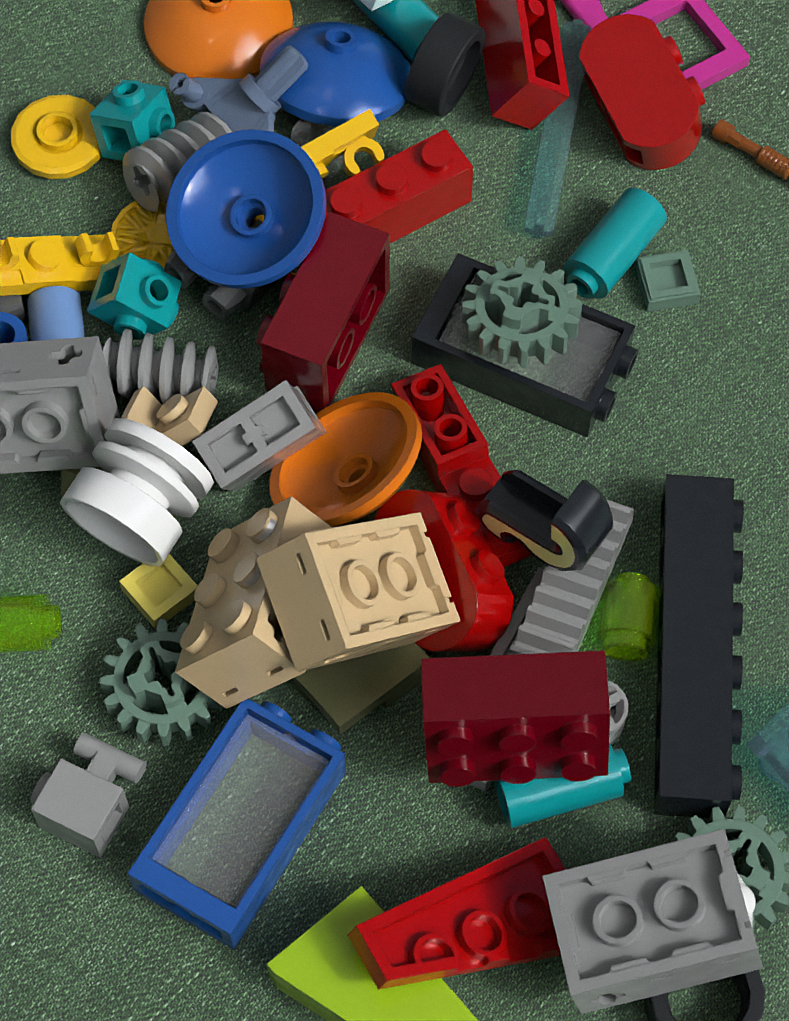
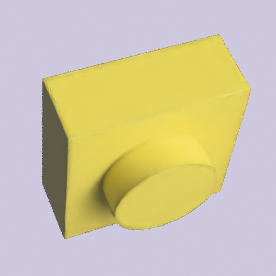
M168 554L160 567L142 563L119 581L121 590L155 629H157L159 619H165L167 622L195 601L194 594L198 587L170 554Z

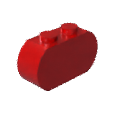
M617 15L597 24L587 34L582 43L579 55L580 63L584 72V81L627 162L647 170H661L679 164L698 145L702 132L700 106L706 102L695 77L685 78L678 66L683 63L674 39L670 35L663 38L654 21L640 15Z
M403 490L394 494L381 506L374 520L421 512L427 532L424 534L431 539L452 596L449 598L450 603L454 602L461 620L415 643L426 650L442 652H478L491 647L503 636L510 623L514 597L504 577V567L498 557L492 553L480 529L481 522L477 513L468 505L466 499L456 494L423 490Z

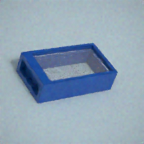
M250 699L239 704L127 873L134 891L235 950L346 774L345 753L340 751L342 747L334 738L317 729H312L308 733L292 724L289 714L277 705L268 701H263L259 705Z

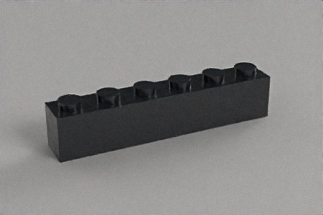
M666 474L660 506L653 815L693 817L696 815L699 818H709L712 808L719 807L725 817L731 801H739L741 796L742 767L741 765H732V744L740 745L742 710L732 709V690H740L742 684L743 659L741 655H733V636H741L742 602H733V584H741L743 575V551L734 550V533H741L744 503L743 500L734 499V478Z

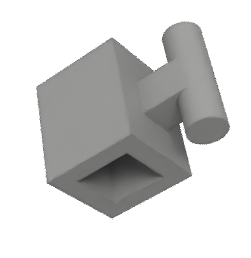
M84 732L78 738L73 753L90 761L91 763L88 768L84 770L68 761L60 759L52 774L46 772L38 780L31 795L30 802L33 805L31 811L39 828L101 858L129 809L124 789L112 782L116 775H119L129 781L138 783L145 772L147 763Z

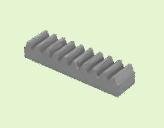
M607 500L613 516V528L582 570L560 571L553 567L545 566L541 584L535 589L533 602L531 605H528L524 623L519 626L516 642L514 645H511L509 655L579 651L633 521V508Z

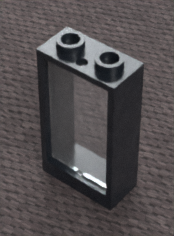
M458 253L412 335L411 364L423 369H429L441 364L450 380L588 438L596 420L605 423L612 411L617 397V392L612 391V388L618 376L627 379L636 362L639 349L632 347L635 325L582 304L578 336L576 339H568L566 353L560 354L551 349L549 352V363L542 364L536 356L529 357L526 368H520L517 357L510 356L503 365L498 364V352L492 350L485 355L478 353L479 339L468 341L466 338V324L462 323V302H465V288L467 284L476 285L478 271L483 270L493 275L495 268Z

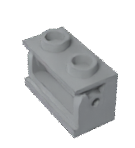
M285 380L192 442L221 489L236 492L327 432L298 386L292 387Z

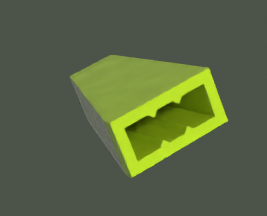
M362 886L267 963L269 978L279 990L326 1021H478L442 978L378 990L348 937V933L356 925L384 913Z

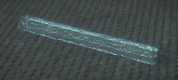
M581 19L565 22L561 30L560 39L570 97L548 115L543 122L523 224L525 232L532 234L535 239L551 236L555 230L584 75L579 58L580 49L585 37L591 31L590 26L583 24Z

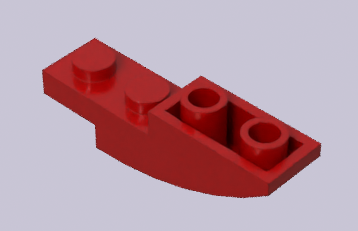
M439 364L392 383L393 394L406 401L420 421L422 442L419 455L436 491L463 497L478 515L477 506L483 501L501 476L489 458L486 439L443 366ZM481 523L480 529L492 553L498 557L503 567L532 556L518 540L514 543L503 542L489 532Z

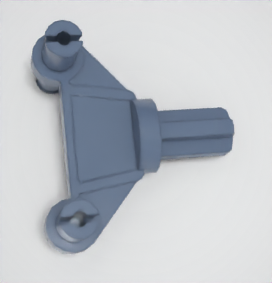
M289 45L256 78L249 73L244 79L189 78L184 73H177L171 78L169 85L170 90L174 91L175 95L181 96L185 106L196 112L206 111L216 115L226 123L232 132L249 129L274 132L275 113L281 108V104L277 100L308 69V63L306 58L296 48Z

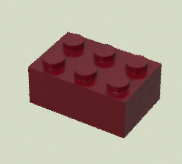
M329 211L318 240L302 262L298 272L291 271L287 275L280 292L281 304L275 316L267 315L258 331L256 344L261 347L262 354L259 371L264 374L266 393L287 380L292 387L298 386L315 414L333 404L390 291L389 233Z
M605 650L421 659L423 726L429 783H444L448 786L460 787L469 785L474 781L503 780L511 784H524L534 779L565 778L569 781L578 782L589 780L595 776H608L610 705Z

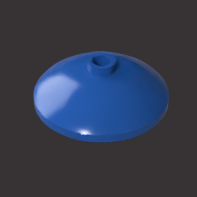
M336 21L303 24L276 37L265 48L261 57L260 73L289 45L296 48L306 58L308 69L277 101L281 104V108L288 113L309 122L338 127L368 109L372 111L377 122L395 114L407 102L404 93L410 70L408 60L384 36L359 25Z
M249 129L219 136L198 149L185 162L171 186L166 207V223L172 246L180 259L195 274L212 284L227 288L244 289L271 283L297 267L306 258L318 240L326 214V192L323 179L309 155L298 144L281 134L266 130ZM264 215V221L259 227L250 228V223L254 217Z

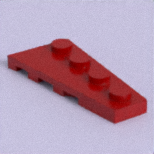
M544 837L356 925L348 933V937L378 990L561 956L543 876L566 869L547 837Z

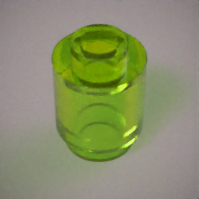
M625 572L619 574L616 579L609 580L606 583L603 593L598 638L603 642L602 650H605V655L621 661H640L647 658L649 648L655 645L661 590L651 583L650 578L646 575Z
M46 593L0 596V653L50 650L53 639L60 638L62 633V617L59 605H51L49 596Z

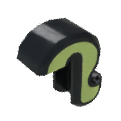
M508 470L502 474L498 482L477 506L478 517L482 525L494 536L506 543H514L518 540L533 556L546 565L560 571L582 570L613 528V516L606 498L586 479L579 483L569 498H566L521 470Z

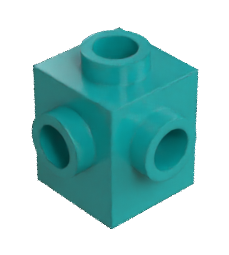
M122 80L89 114L102 157L123 161L125 153L131 148L141 146L146 140L157 138L163 131L173 129L176 126L166 88L141 83L137 80Z
M129 252L101 266L87 312L114 326V331L120 336L125 329L132 330L133 340H142L146 333L154 335L168 329L172 325L179 310V304L176 301L182 281L164 272V268L159 263L139 258Z

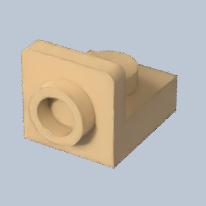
M203 386L185 397L181 394H176L162 405L147 388L142 387L133 393L121 418L142 423L183 446L204 433L218 400Z

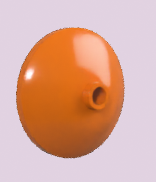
M149 0L144 14L145 38L154 59L171 75L184 73L189 78L244 79L248 73L256 78L260 74L261 57L265 48L276 37L293 28V13L289 0Z
M383 392L363 393L342 399L318 412L316 416L327 433L272 468L269 489L274 505L292 496L330 527H338L365 517L387 502L399 490L411 473L422 442V429L417 415L410 405L398 396Z

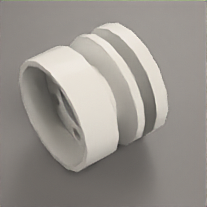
M115 418L104 434L107 441H99L92 453L96 463L104 471L93 467H82L62 497L60 504L64 511L80 527L113 550L143 564L160 567L183 532L179 522L171 514L179 517H192L199 507L197 499H203L207 495L214 481L211 473L196 457L164 434L127 418Z

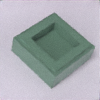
M688 250L636 259L635 270L647 312L699 304L701 293Z

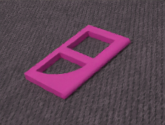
M559 0L586 35L597 24L608 19L603 11L600 0ZM648 0L620 14L640 15L658 24L686 10L719 51L716 55L682 72L685 78L694 76L701 90L749 65L750 55L704 0Z

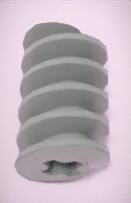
M199 112L190 120L180 122L173 129L163 131L157 138H150L141 146L131 148L125 153L122 162L123 176L128 190L143 208L157 212L159 201L167 205L171 186L185 162L198 149L211 140L232 131L216 115L209 112Z
M130 329L124 330L118 343L113 342L111 337L105 342L102 351L113 392L118 387V392L123 398L131 399L133 393L142 387L147 388L156 399L160 394L162 404L176 394H181L185 397L203 386L214 396L218 377L215 346H209L204 357L197 359L194 342L188 341L182 354L177 355L175 354L173 338L167 337L161 350L157 351L154 350L153 334L146 333L139 347L133 345V335Z

